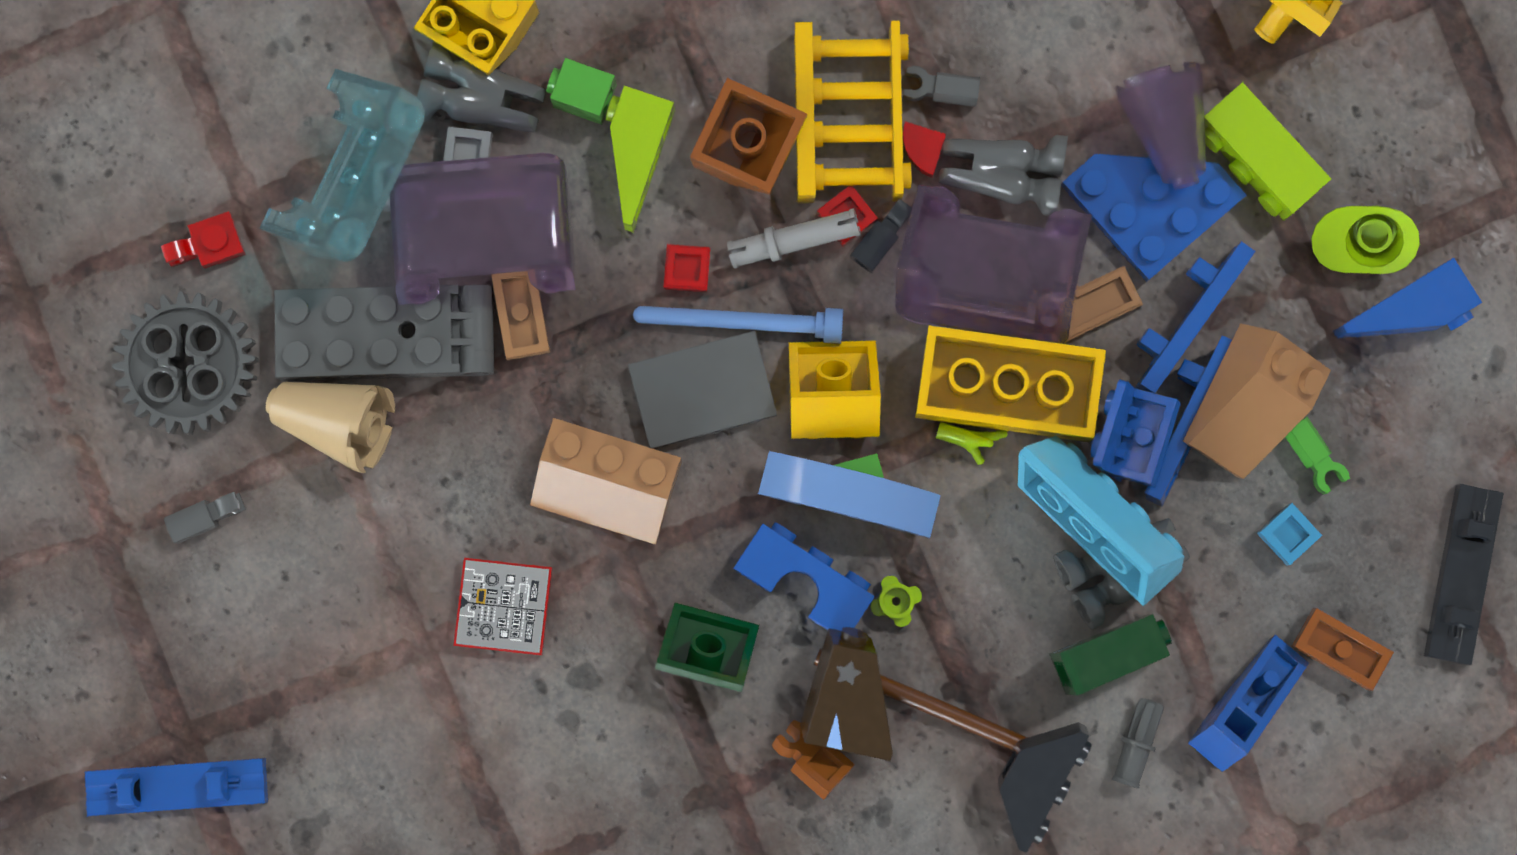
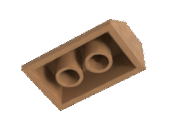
M553 418L540 458L530 506L656 545L682 459L675 455Z

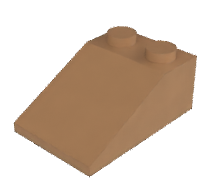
M1240 323L1183 442L1231 474L1244 479L1313 409L1331 370L1280 333Z

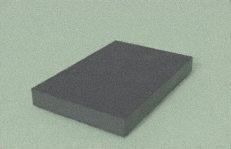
M755 331L628 364L649 447L652 449L777 416Z

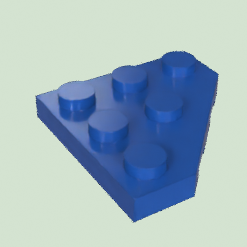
M1094 154L1061 183L1064 190L1146 282L1246 196L1244 191L1216 162Z

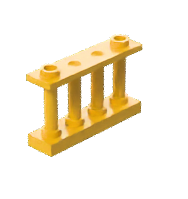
M891 21L889 39L821 40V35H813L812 22H795L796 109L807 113V118L796 139L797 203H815L816 190H824V186L892 185V201L902 200L904 189H911L912 181L911 163H903L901 60H908V34H900V21ZM889 56L890 81L822 83V78L813 77V62H821V57ZM890 99L891 124L823 125V121H814V105L822 104V100ZM891 142L892 167L824 168L823 164H815V147H823V143Z

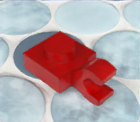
M229 211L187 225L192 238L172 241L161 246L166 263H169L170 267L181 265L199 257L201 266L206 269L246 255L232 214Z

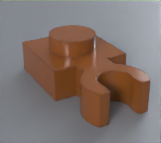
M793 720L786 729V732L794 738L795 742H789L784 736L779 734L774 740L772 747L779 755L793 758L797 761L790 771L824 800L850 773L855 764L839 750L805 743L800 722Z

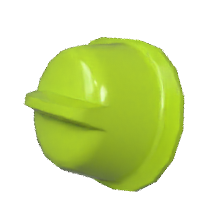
M1380 205L1336 208L1321 218L1316 224L1311 238L1312 250L1319 263L1332 271L1342 273H1395L1408 266L1416 257L1420 245L1419 230L1413 220L1400 210Z

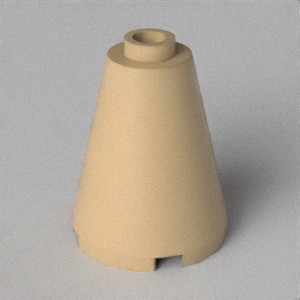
M282 382L277 388L270 391L266 400V412L269 413L272 424L356 472L366 473L364 467L373 469L385 452L391 436L392 427L385 425L387 411L395 413V402L393 393L386 387L378 385Z

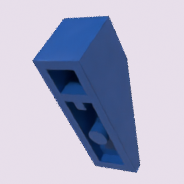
M1452 258L1335 329L1333 333L1338 339L1434 331L1446 324L1452 331L1474 318L1470 310L1481 304L1482 301L1455 258Z
M1275 634L1208 713L1188 743L1221 772L1232 766L1252 749L1309 662Z

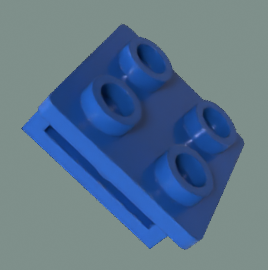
M1119 380L1116 389L1110 390L1105 401L1104 414L1107 418L1103 431L1095 435L1092 443L1091 457L1094 458L1093 465L1113 480L1121 482L1122 479L1155 487L1181 403L1174 398L1135 389L1129 382Z

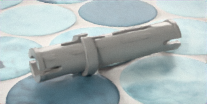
M849 209V211L777 230L773 226L764 228V233L736 241H728L727 248L732 253L729 254L732 266L735 269L742 265L769 258L775 262L782 260V255L853 236H861L860 227L857 226L859 222L855 209Z

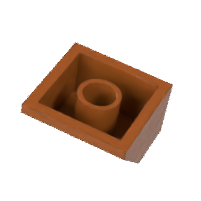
M727 78L690 155L693 167L731 185L770 195L807 118V113Z

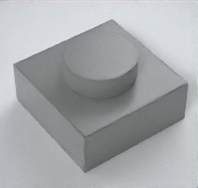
M448 127L442 168L444 173L487 178L493 139L492 132Z

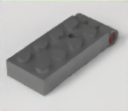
M425 285L274 290L275 378L281 381L488 376L494 374L492 286ZM410 324L415 325V334L411 338H403L402 331L404 327Z

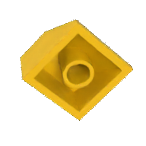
M841 341V344L789 342L791 439L880 437L881 394L876 341Z

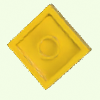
M1270 0L1273 4L1254 30L1261 38L1274 44L1292 20L1296 19L1321 37L1331 24L1343 2L1340 0Z

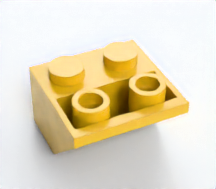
M431 0L414 26V29L490 75L517 49L538 16L539 11L535 0Z

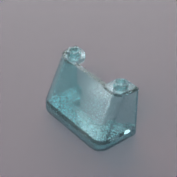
M335 69L326 89L335 93L340 102V111L335 110L332 118L347 126V129L311 204L294 197L291 203L293 207L287 211L280 212L269 208L260 229L309 255L327 260L347 262L357 258L364 250L422 128L424 108L417 97L401 87Z

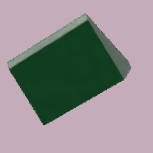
M674 603L655 669L742 692L760 625Z

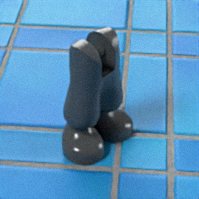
M433 42L427 58L424 76L433 80H450L457 83L459 88H446L435 82L422 79L413 119L424 122L428 121L438 110L442 109L456 121L488 124L535 133L539 119L522 111L510 109L513 97L523 101L542 104L544 103L546 89L497 69L488 75L463 59L455 60L449 50Z
M1053 136L1045 148L1041 150L1035 149L1030 142L1024 140L945 139L942 153L955 158L973 160L972 170L941 168L939 183L984 194L1012 204H1022L1027 200H1032L1037 204L1044 216L1056 218L1061 179L1029 178L1026 172H1039L1049 176L1061 177L1068 136Z
M1170 518L1151 524L1161 534L1164 532L1169 534L1176 530ZM1182 546V554L1185 556L1184 563L1190 559V555L1185 546ZM1063 550L1053 556L1059 577L1068 591L1080 587L1089 579L1098 575L1104 576L1100 583L1071 596L1076 610L1090 629L1093 630L1104 623L1106 618L1104 607L1110 603L1115 605L1124 604L1133 598L1088 553L1083 558H1078L1071 551Z

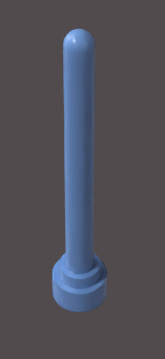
M639 306L633 312L635 321L643 324L815 333V338H824V343L841 344L843 309L826 308L825 312H817L816 316Z

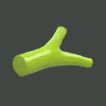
M941 422L936 439L965 448L973 456L976 463L981 465L985 462V459L978 447L991 448L994 444L993 441L1007 437V431H971Z

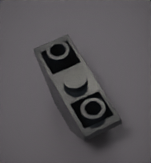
M1079 722L1019 740L998 778L999 790L1018 849L1025 853L1028 852L1032 842L1039 844L1044 838L1050 824V820L1046 819L1047 814L1053 803L1059 806L1065 799L1071 785L1067 777L1074 764L1080 767L1089 754L1092 743L1087 741L1089 733L1087 727Z

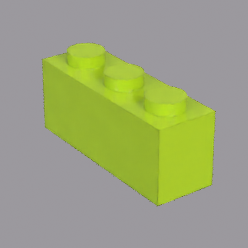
M1243 82L1210 110L1196 125L1201 130L1199 136L1204 144L1215 153L1220 151L1231 163L1229 169L1241 183L1245 185L1250 183L1260 194L1258 200L1262 207L1274 217L1279 215L1283 221L1290 217L1331 180L1330 176Z

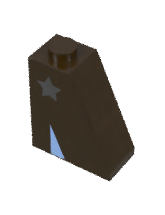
M844 627L842 631L828 628L800 723L804 742L891 761L893 750L878 657L872 638L868 637L865 632L852 627Z

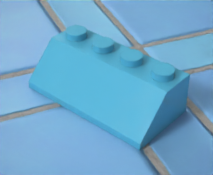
M1057 435L1025 446L1019 452L1018 487L1142 606L1148 603L1182 571L1185 556L1182 554L1183 549L1177 540L1166 532L1161 534L1150 524L1151 520L1141 506L1134 502L1129 504L1118 494V487L1109 476L1102 472L1097 474L1086 464L1087 459L1077 446L1072 443L1066 445Z

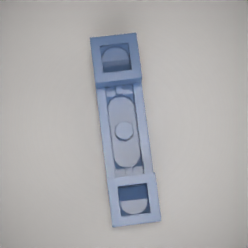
M769 451L758 492L762 496L814 507L926 538L931 536L941 496L877 476Z

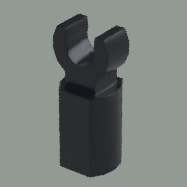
M899 199L882 223L879 221L875 222L852 252L850 258L872 274L898 240L899 236L896 233L911 216L913 208Z

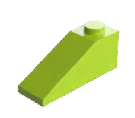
M624 86L620 97L613 95L607 110L606 120L611 122L610 130L623 224L625 230L634 232L675 113V106L673 101Z

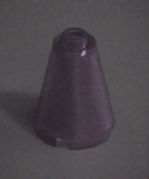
M1184 62L1185 71L1176 73L1171 70L1170 65L1152 69L1124 80L1125 88L1118 85L1115 87L1117 98L1164 184L1173 183L1175 190L1200 183L1198 176L1206 172L1203 72L1198 62Z

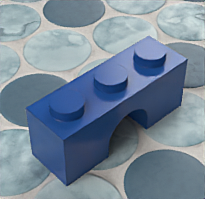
M774 522L772 527L769 528L762 524L736 563L734 570L769 593L772 592L783 576L789 573H803L814 581L818 590L816 605L807 618L827 631L828 628L840 631L844 627L855 628L875 597L867 591L871 584L850 570L845 576L841 575L830 567L834 560L817 548L811 546L809 551L806 552L793 543L797 536L782 525Z

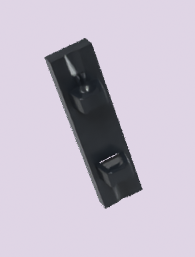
M1457 484L1455 486L1424 651L1425 657L1463 665H1472L1503 492L1465 484ZM1462 537L1480 538L1481 542L1462 539Z

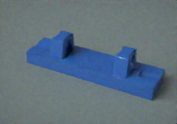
M1241 241L1231 250L1218 268L1202 258L1194 261L1186 275L1204 288V290L1168 340L1150 328L1142 334L1136 345L1154 359L1134 387L1135 389L1156 393L1254 255L1255 250Z
M1223 335L1207 367L1184 359L1177 373L1179 380L1196 389L1168 444L1156 486H1147L1144 492L1146 500L1163 507L1192 448L1185 444L1183 440L1232 341Z
M266 758L85 771L87 816L268 802ZM138 779H140L141 801L137 800L133 793L134 783Z

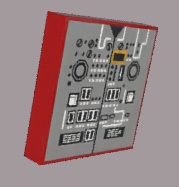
M464 558L453 646L543 655L553 568Z

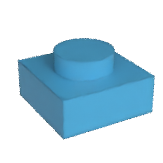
M1293 503L1285 506L1257 532L1260 538L1286 566L1291 565L1322 536Z

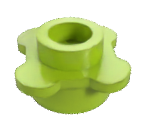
M887 576L881 581L882 590L878 598L871 602V611L875 616L884 615L893 619L898 627L907 626L911 622L910 613L914 605L922 599L921 591L916 586L907 587L899 583L895 576ZM894 597L900 599V604L897 606L892 604Z

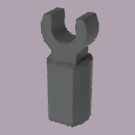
M919 66L907 67L905 76L920 80L921 87L918 90L904 89L903 99L916 102L924 97H933L934 102L976 107L980 77L937 72L936 76L929 75L925 69Z
M232 492L211 503L203 500L164 517V521L173 542L179 544L218 527V521L246 510L240 493L235 494V492Z

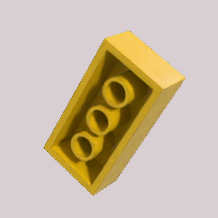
M929 325L915 418L1048 437L1057 435L1062 439L1090 442L1095 436L1106 350Z

